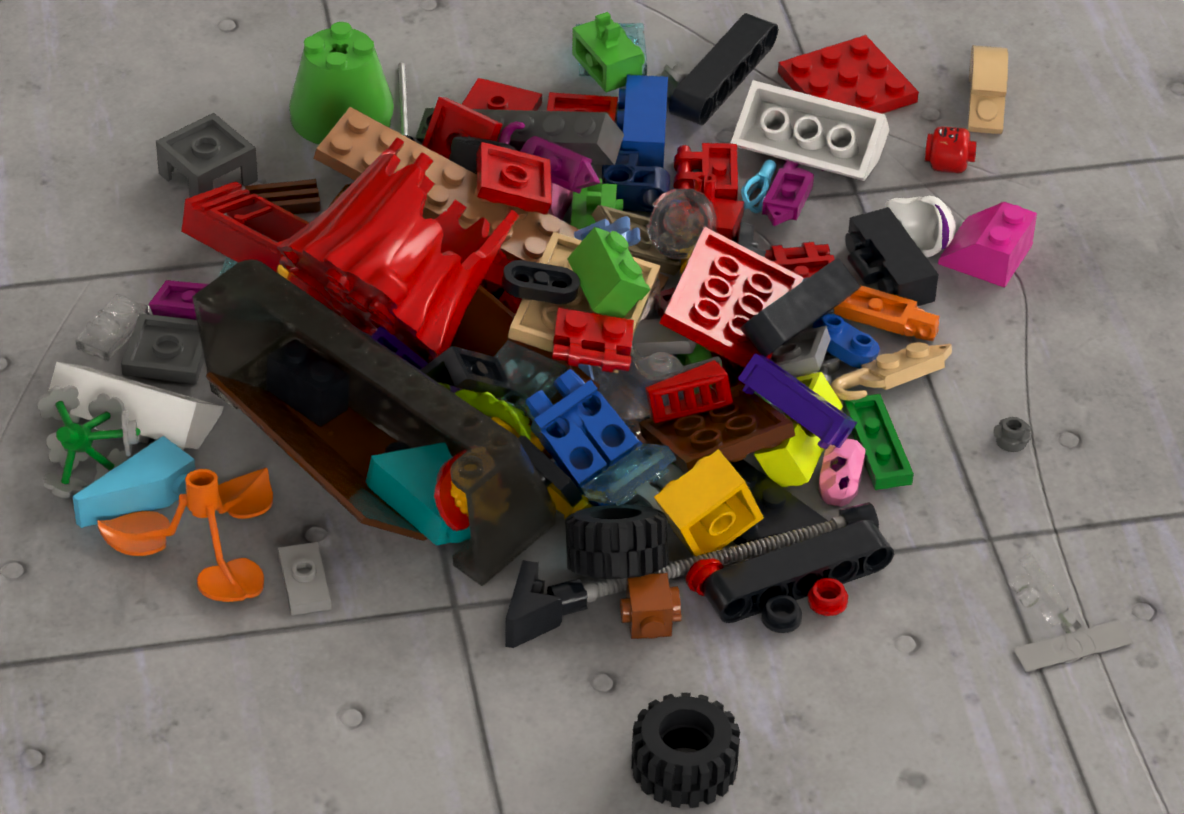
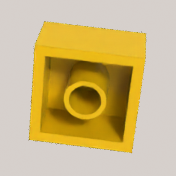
M719 449L710 456L701 458L691 470L679 479L667 483L661 492L654 496L661 511L665 513L673 532L692 556L696 557L697 555L723 549L764 518L745 480Z

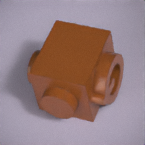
M667 573L627 578L626 598L620 599V615L622 623H629L631 639L671 637L673 622L681 621L678 586H669Z

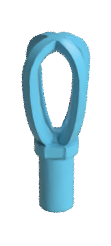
M773 160L764 161L760 171L743 185L741 201H745L744 210L749 208L754 213L762 211L763 201L772 181L771 178L777 168ZM757 188L762 189L755 199L749 200ZM760 201L759 206L755 207L754 205Z

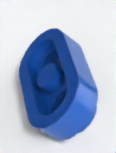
M826 314L813 323L812 329L827 326L831 338L827 352L846 364L860 369L862 368L861 365L872 362L878 357L880 351L878 343L870 335L853 327L840 316Z

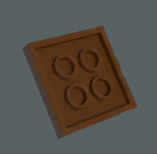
M742 383L730 388L733 403L727 406L654 423L652 418L639 422L641 436L684 473L691 470L701 458L710 456L718 449L729 462H737L746 458L749 453L762 448H773L780 445L783 440L795 436L791 420L757 394L753 393L750 395L743 391L745 385Z

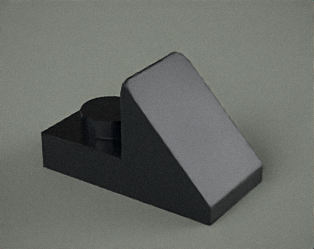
M522 561L505 619V647L515 648L557 628L562 623V598L544 594L545 581L538 579V562Z

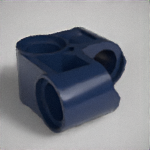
M619 150L615 165H602V184H617L616 199H623V211L654 213L657 209L663 211L668 206L670 174L662 167L638 166L639 151Z

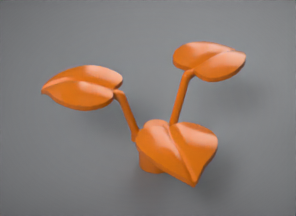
M267 468L236 477L219 485L218 476L215 472L207 469L191 471L185 478L186 494L179 495V504L171 524L167 517L154 511H139L111 520H97L100 534L112 548L126 555L146 556L165 549L167 545L166 536L175 534L187 506L193 516L208 518L216 562L218 564L217 566L207 567L199 573L197 578L199 591L209 599L223 602L254 598L263 591L264 574L259 565L247 558H237L227 563L225 562L215 510L220 514L228 512L229 515L238 519L252 518L266 513L273 504V491Z

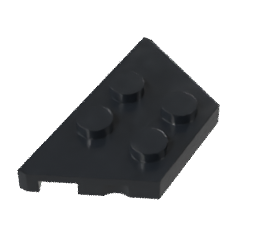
M744 459L730 462L745 480L764 517L733 540L737 545L828 522L827 519Z

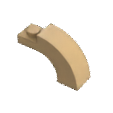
M973 45L971 48L969 82L971 84L967 129L969 132L1002 134L1008 79L1007 48Z

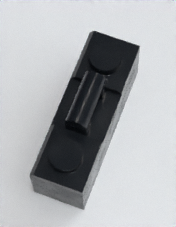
M887 207L850 217L849 230L845 235L846 247L850 253L847 260L864 284L869 285L878 282L879 291L917 301V306L935 302L939 274L890 208Z

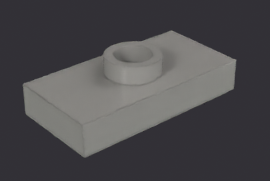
M318 542L279 547V561L291 616L331 610V598Z

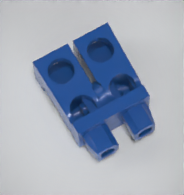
M569 369L559 376L553 384L562 395V400L553 405L543 390H540L527 398L524 406L533 421L530 428L531 431L539 438L543 447L553 457L560 469L572 479L580 490L603 474L605 469L609 470L633 453L640 441L603 395L597 391L598 388L590 379L585 383L572 369Z

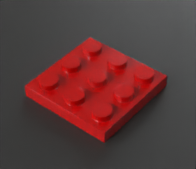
M867 35L778 62V74L793 91L881 114L918 102L919 91Z

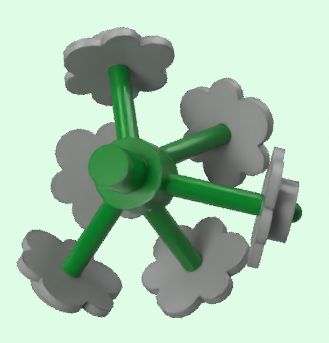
M55 386L37 399L36 404L38 409H40L42 418L53 417L56 420L62 419L65 425L60 427L57 432L49 434L46 439V446L51 450L48 454L49 460L52 463H60V466L64 469L63 474L60 475L52 473L44 475L43 485L51 489L52 494L61 498H72L74 494L87 487L86 482L80 479H73L71 473L72 470L77 468L79 461L84 462L89 456L98 462L96 465L98 473L95 475L94 481L131 457L132 444H138V435H140L141 431L137 428L136 420L129 421L127 410L124 411V404L119 398L112 397L110 399L105 393L98 395L97 400L92 401L88 406L89 413L94 419L83 425L73 423L69 416L70 411L77 408L80 404L77 398L79 392L75 386L64 388ZM96 427L100 431L92 432L91 430ZM123 437L125 450L121 451L115 448L109 453V456H103L91 446L93 440Z

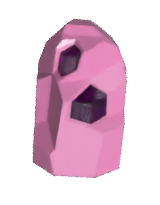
M846 439L840 448L830 445L825 449L818 491L822 500L828 505L842 507L849 504L858 494L866 450L857 440Z

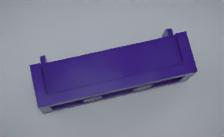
M755 353L738 377V380L746 384L743 388L745 393L752 395L756 391L819 437L818 446L820 448L827 449L830 445L840 448L857 424L856 421L772 360Z

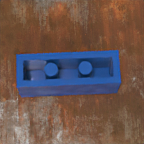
M627 75L626 89L619 88L618 109H624L617 111V126L624 133L620 150L639 151L638 166H658L664 168L668 77Z

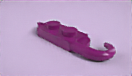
M519 121L509 123L501 132L498 142L510 145L512 133L517 129H523L525 124ZM532 136L526 141L520 151L550 159L551 182L565 189L580 193L583 188L600 184V180L591 166L592 159L544 138Z
M785 161L763 201L762 215H767L773 226H777L790 219L797 220L813 188L814 174L805 169L798 168L800 164L793 161Z

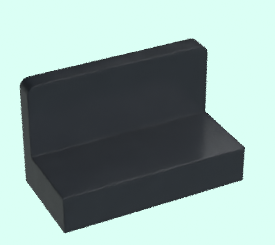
M455 346L449 347L419 371L422 379L478 393L489 392L498 398H502L512 390L497 357Z

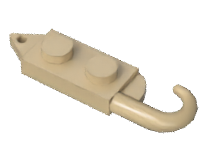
M921 342L911 343L903 350L892 354L879 355L876 360L861 365L862 368L839 376L833 380L830 386L838 399L848 401L858 400L867 396L866 390H847L858 385L888 390L945 368V360L952 353V345L928 346L926 343Z

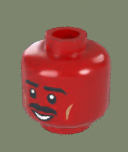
M938 126L933 134L927 135L925 161L930 162L934 171L963 173L967 168L968 162H975L977 141H970V133L965 128Z

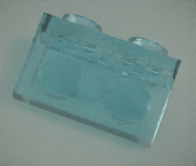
M507 340L494 357L498 358L512 390L502 398H495L511 403L512 406L521 409L524 415L530 418L524 406L525 400L540 390H543L550 400L558 391L553 385L554 381L568 370L563 364Z

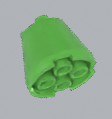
M336 22L332 24L331 28L321 30L304 40V49L290 98V120L293 128L300 136L320 145L350 107L387 127L391 126V118L394 111L393 97L374 42L365 33L352 29V26L347 22Z

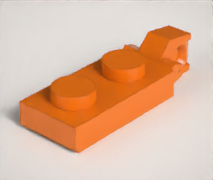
M862 285L856 292L834 308V314L841 318L908 337L914 335L916 339L934 341L939 331L940 316L925 312L917 307V301Z

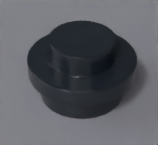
M776 595L770 598L762 608L761 619L769 630L777 633H788L800 626L802 611L794 598L787 595Z

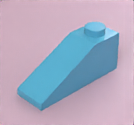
M160 437L73 496L76 524L83 528L98 524L97 520H111L133 512L153 511L170 506L179 500L180 494H186L185 478L188 473L196 470L195 459L166 437Z

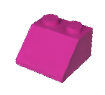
M1001 202L967 217L954 235L949 246L945 248L939 257L938 264L1005 288L1032 247L1037 213L1018 205Z

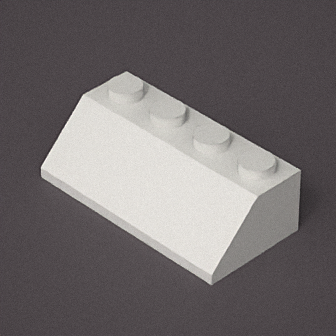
M753 80L731 144H737L738 148L865 181L879 162L889 133V126L885 114Z
M56 362L49 390L55 386H60L61 388L75 386L79 392L77 398L80 404L77 408L72 409L69 414L74 423H79L80 417L88 420L94 419L89 413L88 406L92 401L97 400L98 395L105 393L110 399L112 397L119 398L124 404V411L127 410L129 421L136 420L137 428L141 431L140 435H138V442L148 444L149 438L157 440L164 436L183 451L184 448L199 449L221 416L224 406L90 367Z

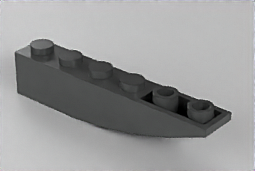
M425 108L416 135V139L419 142H423L435 108ZM472 109L503 124L497 142L501 132L509 123L515 121L523 122L525 127L515 130L510 137V146L514 147L516 151H521L528 139L532 136H537L592 159L591 164L615 165L624 137V133L607 112Z

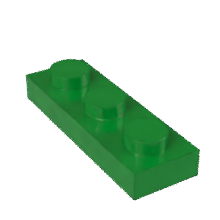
M881 394L867 395L858 400H843V413L857 422L851 432L854 440H857L866 450L864 465L874 489L880 490L912 485L914 473Z

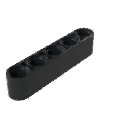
M748 13L743 14L674 90L669 102L670 114L699 125H704L772 49L778 35V25Z
M836 258L764 308L741 326L740 329L760 355L767 357L846 300L861 285L842 261Z
M862 520L720 569L712 573L703 582L702 592L720 619L725 623H733L762 613L764 605L770 598L776 595H787L795 600L808 597L809 590L820 579L832 578L845 584L876 573L889 565L894 557V549L871 520Z

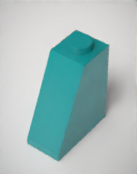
M445 442L372 455L366 479L368 487L435 545L460 543L473 538L477 520L462 531H453L442 519L436 506L434 494L437 475L442 465L452 458Z

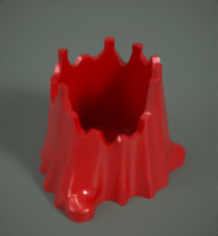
M396 137L389 148L383 151L328 209L277 247L284 255L279 262L293 276L320 293L326 299L327 304L344 317L356 331L371 337L382 326L388 333L394 335L423 360L430 363L451 346L467 307L519 215L514 210L509 211L503 221L490 235V223L484 217L467 229L461 227L459 218L467 207L457 200H454L447 211L445 210L435 219H424L422 216L427 198L426 195L435 185L425 175V172L433 163V160L427 154L421 152L413 164L395 172L401 161L396 155L404 146V141Z

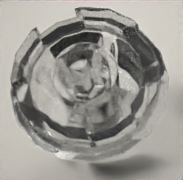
M672 189L661 194L652 204L654 210L650 216L649 225H646L652 244L661 254L671 259H688L704 227L716 233L718 231L717 216L712 202L705 194L694 189Z

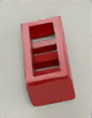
M715 360L645 387L650 414L654 423L718 409L733 403L728 374ZM695 387L699 388L698 394L694 393ZM678 391H683V400L679 401ZM668 394L670 405L664 407L662 395Z

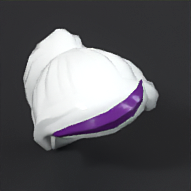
M934 196L894 198L886 202L885 208L889 207L896 218L902 222V226L925 257L936 255L951 243L956 229V222L951 210L939 198Z

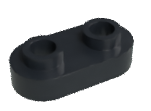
M515 260L508 263L504 268L502 287L510 295L517 298L553 304H568L574 301L580 285L578 275L568 268L525 260Z

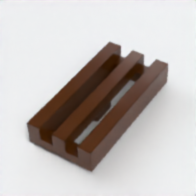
M316 179L245 186V189L249 190L250 194L255 193L292 214L321 211Z

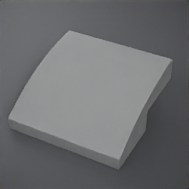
M661 319L640 320L632 339L630 356L693 353L697 343L659 324Z

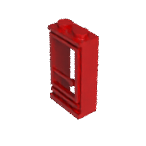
M236 181L185 199L181 232L275 283L277 278H279L277 267L281 265L279 261L284 256L277 247L309 224L308 221L255 193L250 194V191L247 189L241 190L242 184Z

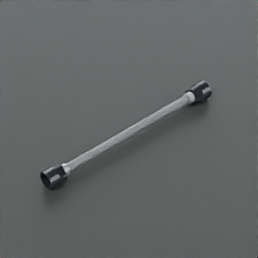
M870 502L840 509L839 516L831 518L829 522L826 521L811 525L810 527H803L796 531L792 530L791 532H784L769 536L768 538L750 541L749 543L746 542L735 545V547H727L716 550V552H708L697 555V557L693 556L692 558L689 557L674 561L673 563L670 562L666 567L652 574L667 573L668 579L679 577L680 575L684 576L689 572L691 566L701 559L714 558L719 560L722 565L728 564V562L732 563L733 561L747 559V557L751 558L752 556L766 554L862 520H871L879 529L878 516ZM577 578L548 586L547 595L562 598V616L587 610V603L596 601L598 597L607 596L608 594L612 595L623 590L626 591L627 578L606 579L596 583L591 581L581 583V579Z

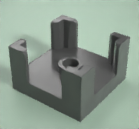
M215 113L156 141L159 174L166 181L172 180L171 172L176 168L188 179L189 198L214 189L213 180L239 167L241 168V182L243 186H248L258 181L256 147Z

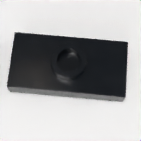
M521 435L511 444L522 460L532 469L528 474L543 490L550 486L572 507L583 499L582 493L572 479L526 436L523 437Z

